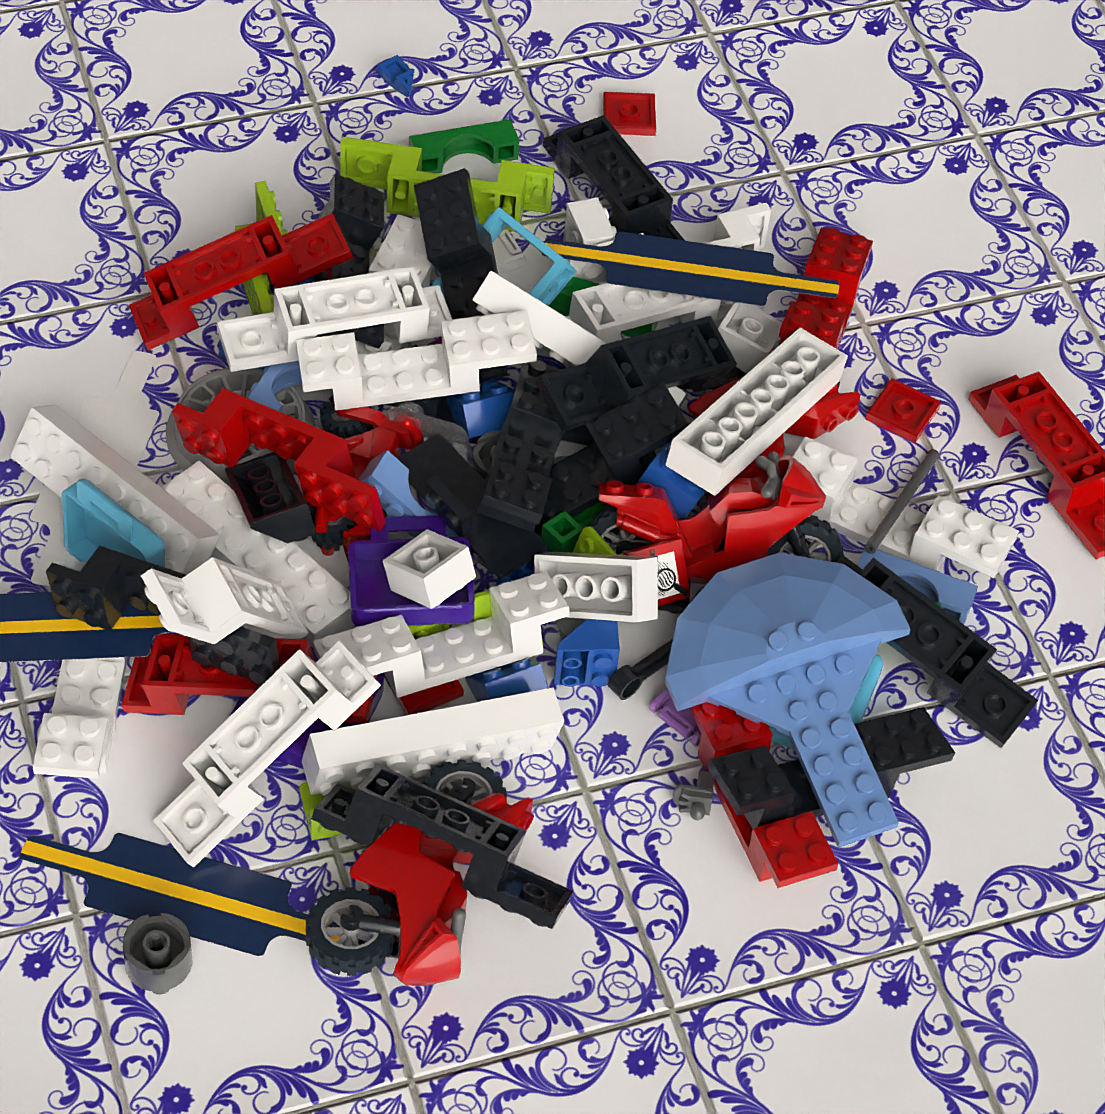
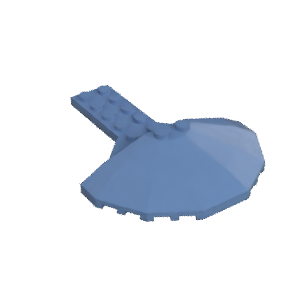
M785 553L773 554L716 573L677 618L665 676L666 686L677 711L705 702L718 707L722 705L736 711V714L758 724L760 722L777 728V732L789 736L838 848L898 827V819L849 714L880 644L909 635L910 627L897 600L844 564Z

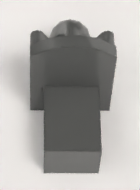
M699 770L697 786L680 784L674 789L673 801L679 806V812L690 813L694 820H701L705 815H710L714 777L711 772Z

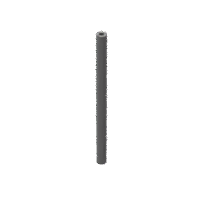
M931 449L870 537L864 547L867 553H875L939 458L940 454L937 450Z

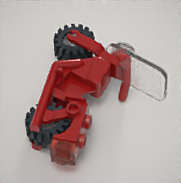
M331 396L329 397L330 403L325 401L323 403L324 409H320L319 412L323 430L346 440L356 474L355 479L358 480L370 461L388 450L393 456L398 458L401 456V448L411 450L438 433L469 464L473 459L468 435L461 426L424 415L422 407L413 402H406L397 407H391L386 417L381 411L372 409L371 406L335 411L334 399ZM311 505L309 508L316 534L311 535L313 542H316V545L321 548L324 555H333L334 551H340L339 546L343 545L349 564V545L355 541L371 540L370 528H363L355 521L346 517H337L330 510L321 506L315 507ZM383 510L384 517H387L386 511Z

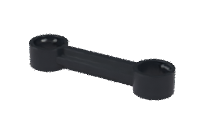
M673 639L634 666L624 665L611 676L608 687L621 700L630 698L640 688L644 680L668 664Z

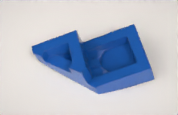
M398 55L377 66L376 72L391 87L406 97L411 95L415 69H410Z

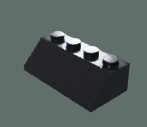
M272 452L237 464L233 468H225L251 529L285 543L302 541L308 536L316 534L307 502L286 459Z

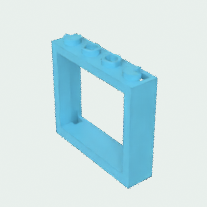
M498 207L494 213L487 217L483 225L491 234L492 243L508 225L554 262L529 293L549 306L577 271L568 261ZM439 276L434 280L432 286L439 285L445 299L442 279Z

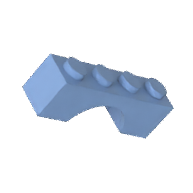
M299 361L266 366L260 381L252 385L248 399L283 413V405L275 396L289 386L302 385Z
M388 450L373 458L359 478L360 481L376 487L381 507L389 517L438 515L425 510L415 501L408 484L409 469ZM446 525L447 537H459ZM412 531L408 533L410 536L415 538L424 531Z
M865 549L863 550L857 564L861 569H864L874 557L930 600L941 603L940 607L965 624L977 592V585L943 574L938 570L918 565L910 560L890 555L879 549L873 554L867 553Z

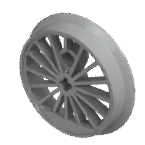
M229 368L213 371L194 381L183 392L178 403L203 413L222 388L229 391L241 390V396L246 397V391H250L252 385L260 381L264 370L252 368L230 372ZM293 386L281 390L275 396L279 402L284 404V414H293L296 419L316 427L310 408ZM207 399L210 400V401H209V404H208V403H205V402H203V401H205V400H207ZM171 412L166 425V442L169 452L177 465L185 471L200 461L233 489L225 471V468L229 466L222 463L220 465L215 464L208 457L199 453L192 454L185 449ZM252 443L249 446L251 455L239 460L235 465L272 453L273 451L266 448L257 451ZM291 459L286 460L293 474L296 471L295 461Z

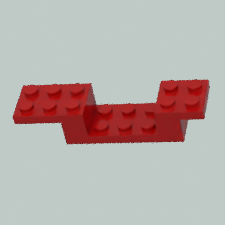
M333 213L284 235H281L273 216L270 215L144 272L143 274L152 295L130 304L129 307L143 342L149 351L199 328L191 306L266 272H268L275 289L289 287L330 269L333 264L338 265L354 257Z
M821 227L808 258L804 276L837 280L840 283L838 296L831 298L799 293L796 302L791 301L781 325L779 345L797 329L802 328L834 348L839 349L856 302L862 273L868 260L873 240L858 234L849 235L842 233L835 228Z
M1039 371L1019 378L1016 374L970 392L968 400L999 438L1018 431L1054 476L1047 499L1096 560L1104 557L1105 451Z
M224 388L221 389L203 413L180 403L172 410L183 446L190 453H199L208 457L215 464L220 465L222 463L233 468L253 443L260 449L266 448L277 453L283 459L295 461L294 466L304 498L310 505L315 507L321 506L330 510L337 517H346L355 521L363 528H371L378 532L386 524L376 487L355 479L356 474L345 439Z
M159 634L154 639L151 654L145 657L134 658L121 706L124 712L184 715L190 694L250 697L262 685L238 675H230L224 670L199 664L192 659L188 636L182 634ZM276 638L280 667L299 649L315 663L317 662L314 659L308 639ZM373 694L344 722L367 723Z
M705 702L689 707L701 732L698 757L705 771L710 772L708 764L712 758L765 745L770 750L773 734L767 724L753 722L737 715L736 711L722 705L718 707ZM714 779L713 787L759 882L773 878L777 888H781L837 870L839 863L812 811L752 828L744 814L737 815Z

